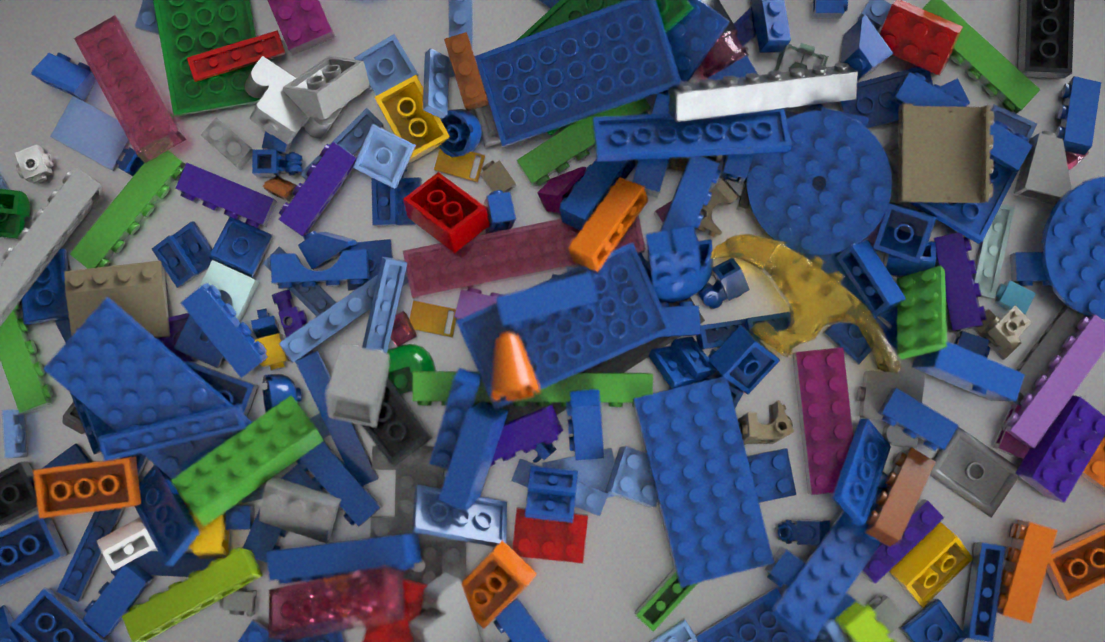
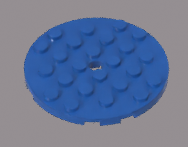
M810 111L786 119L791 141L790 151L754 153L748 171V198L757 221L775 241L800 253L811 255L832 254L846 250L852 244H858L878 226L890 201L892 174L888 157L881 143L863 124L840 113ZM816 176L825 178L826 186L824 189L816 190L812 186V180Z
M1100 176L1083 181L1082 184L1064 194L1056 203L1043 230L1041 243H1043V258L1041 260L1045 276L1054 288V293L1065 305L1080 314L1090 317L1091 315H1097L1099 318L1105 319V176Z

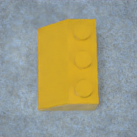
M417 75L374 97L393 133L416 145L409 159L410 163L432 152L450 138L441 119L423 110L424 88Z
M940 522L889 572L907 593L924 608L973 560V557L958 536Z

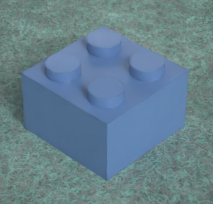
M627 446L619 447L605 492L646 507H656L658 497L647 454Z

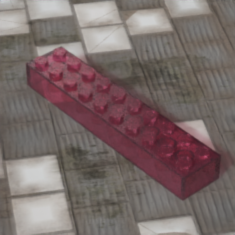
M639 215L614 250L633 242L637 253L645 252L646 248ZM562 219L478 235L456 253H453L442 243L404 250V261L408 262L406 271L411 296L413 299L463 290L468 287L472 288L566 269L567 267L580 266L573 262L568 248L571 241L577 237L581 230L563 223Z

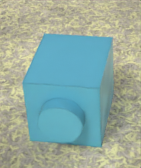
M1010 280L1004 284L1001 283L997 288L995 304L1007 310L1016 305L1025 315L1036 293Z

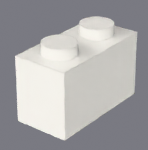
M140 517L97 540L101 552L112 571L156 548Z

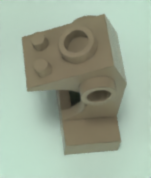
M721 179L709 191L712 193L707 206H702L707 215L705 218H702L699 227L696 228L705 232L706 228L709 229V235L713 237L716 233L719 235L723 233L712 220V210L720 202L733 203L740 197L725 179Z
M1016 305L1002 318L995 316L987 309L985 311L987 320H983L984 326L973 328L980 337L989 340L988 345L1002 360L1006 359L1021 344V340L1018 337L1032 323Z
M780 400L769 405L770 420L767 425L758 422L756 412H748L738 419L744 445L774 444L794 432L792 420L785 413L786 406L782 405Z

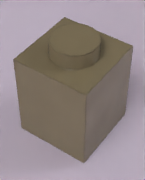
M500 160L496 163L491 161L482 168L483 172L480 175L491 192L501 190L503 193H506L516 187L515 181Z

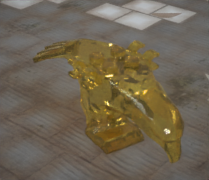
M752 234L734 235L713 249L711 253L712 260L725 257L736 258L760 269L769 277L775 289L786 302L791 313V325L786 330L775 331L770 323L766 321L754 324L750 329L751 332L785 358H788L792 350L798 345L815 340L824 326L837 323H851L858 326L865 337L877 369L894 374L902 369L897 356L886 340L885 334L872 312L840 285L844 276L837 271L834 274L830 273L827 275L821 270L824 261L818 256L808 261L787 247L784 241H776Z

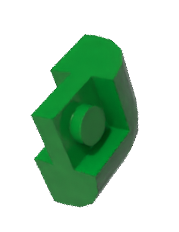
M0 189V237L18 239L20 233L24 230L25 217H30L28 197L22 191Z
M406 344L387 350L390 363L388 378L400 394L413 391V371H436L430 353L422 346Z

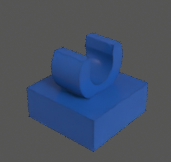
M129 147V149L122 150L125 156L122 161L117 159L116 163L119 165V169L134 176L148 157Z
M266 308L257 310L258 319L251 320L252 330L256 337L261 338L280 333L279 324L275 316H270Z
M544 441L536 444L537 448L534 450L538 455L533 462L536 463L541 459L545 460L557 449L552 443L545 445Z

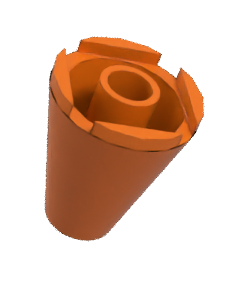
M514 332L501 333L500 337L495 340L491 386L492 400L500 401V397L506 396L507 401L525 399L534 396L533 391L539 394V384L520 336L514 335Z

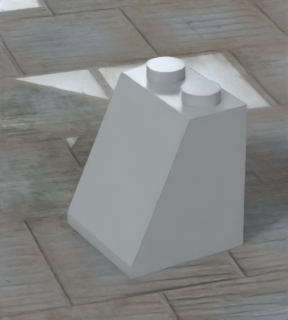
M1042 131V133L1033 136L1029 141L1033 146L1020 167L1014 194L1056 205L1064 194L1072 190L1063 139L1057 138L1055 133Z
M341 344L326 392L329 418L376 427L390 367L389 354L381 350H368L357 345Z

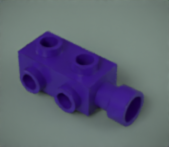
M284 290L272 295L274 305L277 304L278 314L286 338L308 323L305 311H300L299 307L292 306L291 300L293 298L290 290ZM292 318V324L288 326L287 322ZM310 350L308 353H306V354L303 355L302 357H304V356H306V355H308V354H310V353H313V350Z

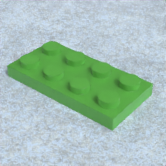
M940 265L897 278V285L906 298L897 306V355L903 360L947 348L945 270Z

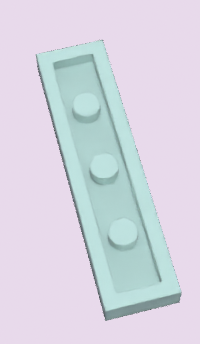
M1001 204L988 232L981 242L974 282L979 283L982 297L995 299L1014 215V206Z

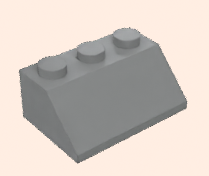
M328 56L282 88L284 93L307 116L327 119L337 109L345 107L347 102L360 96L364 90L370 87L364 61Z
M274 476L266 484L260 504L259 521L327 544L341 499Z

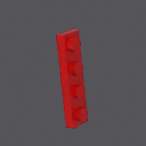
M277 30L188 57L187 60L193 79L197 82L256 64L262 56L269 60L286 53Z

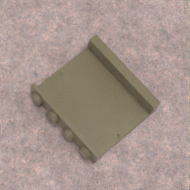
M902 104L899 106L898 202H989V198L993 195V185L990 183V174L993 172V160L990 159V150L993 149L994 144L993 135H990V125H993L994 113L990 111V105L983 107H949Z

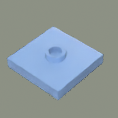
M373 124L353 168L390 187L397 188L416 145Z

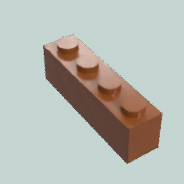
M912 447L904 453L900 452L894 461L896 467L885 480L887 484L886 489L877 497L876 503L878 506L875 511L871 512L866 521L869 525L865 532L889 547L900 541L935 465L934 460Z

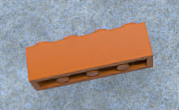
M621 177L615 185L611 186L607 196L598 204L591 218L584 223L583 229L570 243L568 249L574 263L596 272L599 271L647 204L648 198L644 186Z

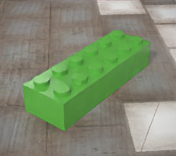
M290 395L171 481L203 526H206L324 440L309 417L292 395Z

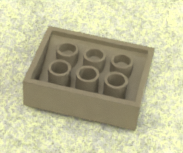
M161 260L64 271L72 336L98 306L109 297L155 338L170 337L165 270Z

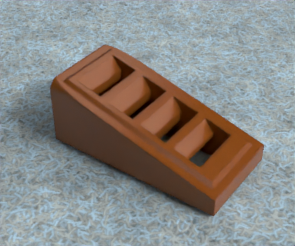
M274 177L266 181L263 187L270 194L291 202L294 196L292 193L297 185L281 177Z

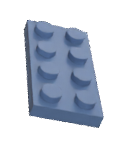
M418 484L414 488L413 532L496 547L502 540L507 544V502L480 497L468 509L462 510L439 500L442 489Z

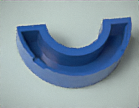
M711 239L697 242L701 279L654 287L649 262L642 253H638L660 303L688 299L707 284L713 272Z

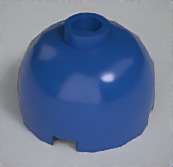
M449 110L448 115L441 119L450 138L439 145V148L451 157L467 155L475 150L481 141V124L478 118L467 110Z
M283 374L263 376L262 383H267V389L263 390L265 412L274 408L290 395H292L296 402H301V390L299 387L295 388L293 380Z

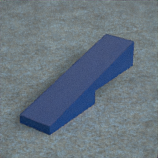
M792 311L700 325L701 334L696 335V341L702 350L721 347L740 325L752 333L758 340L795 335Z

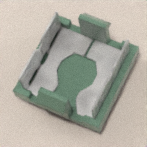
M801 43L798 48L788 44L780 52L774 71L790 72L793 68L807 70L813 69V66L817 65L826 66L828 56L814 53L815 47Z

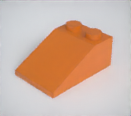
M503 540L461 583L474 620L483 629L537 575Z

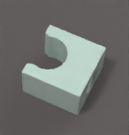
M212 260L201 285L209 283L214 285L220 292H227L232 298V307L236 312L235 317L241 323L260 282Z

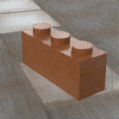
M467 32L445 38L444 41L465 109L471 111L489 105Z

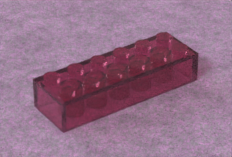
M116 15L74 38L137 156L146 163L187 140L125 26Z
M380 567L269 590V638L292 641L404 620L403 571L389 567Z

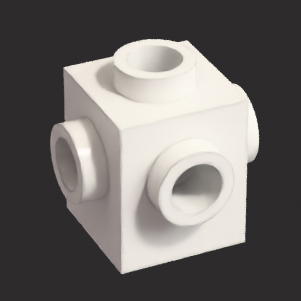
M36 144L15 153L18 161L16 169L21 178L36 184L47 180L46 176L53 174L50 168L53 166L51 157L48 153L45 154L41 146Z

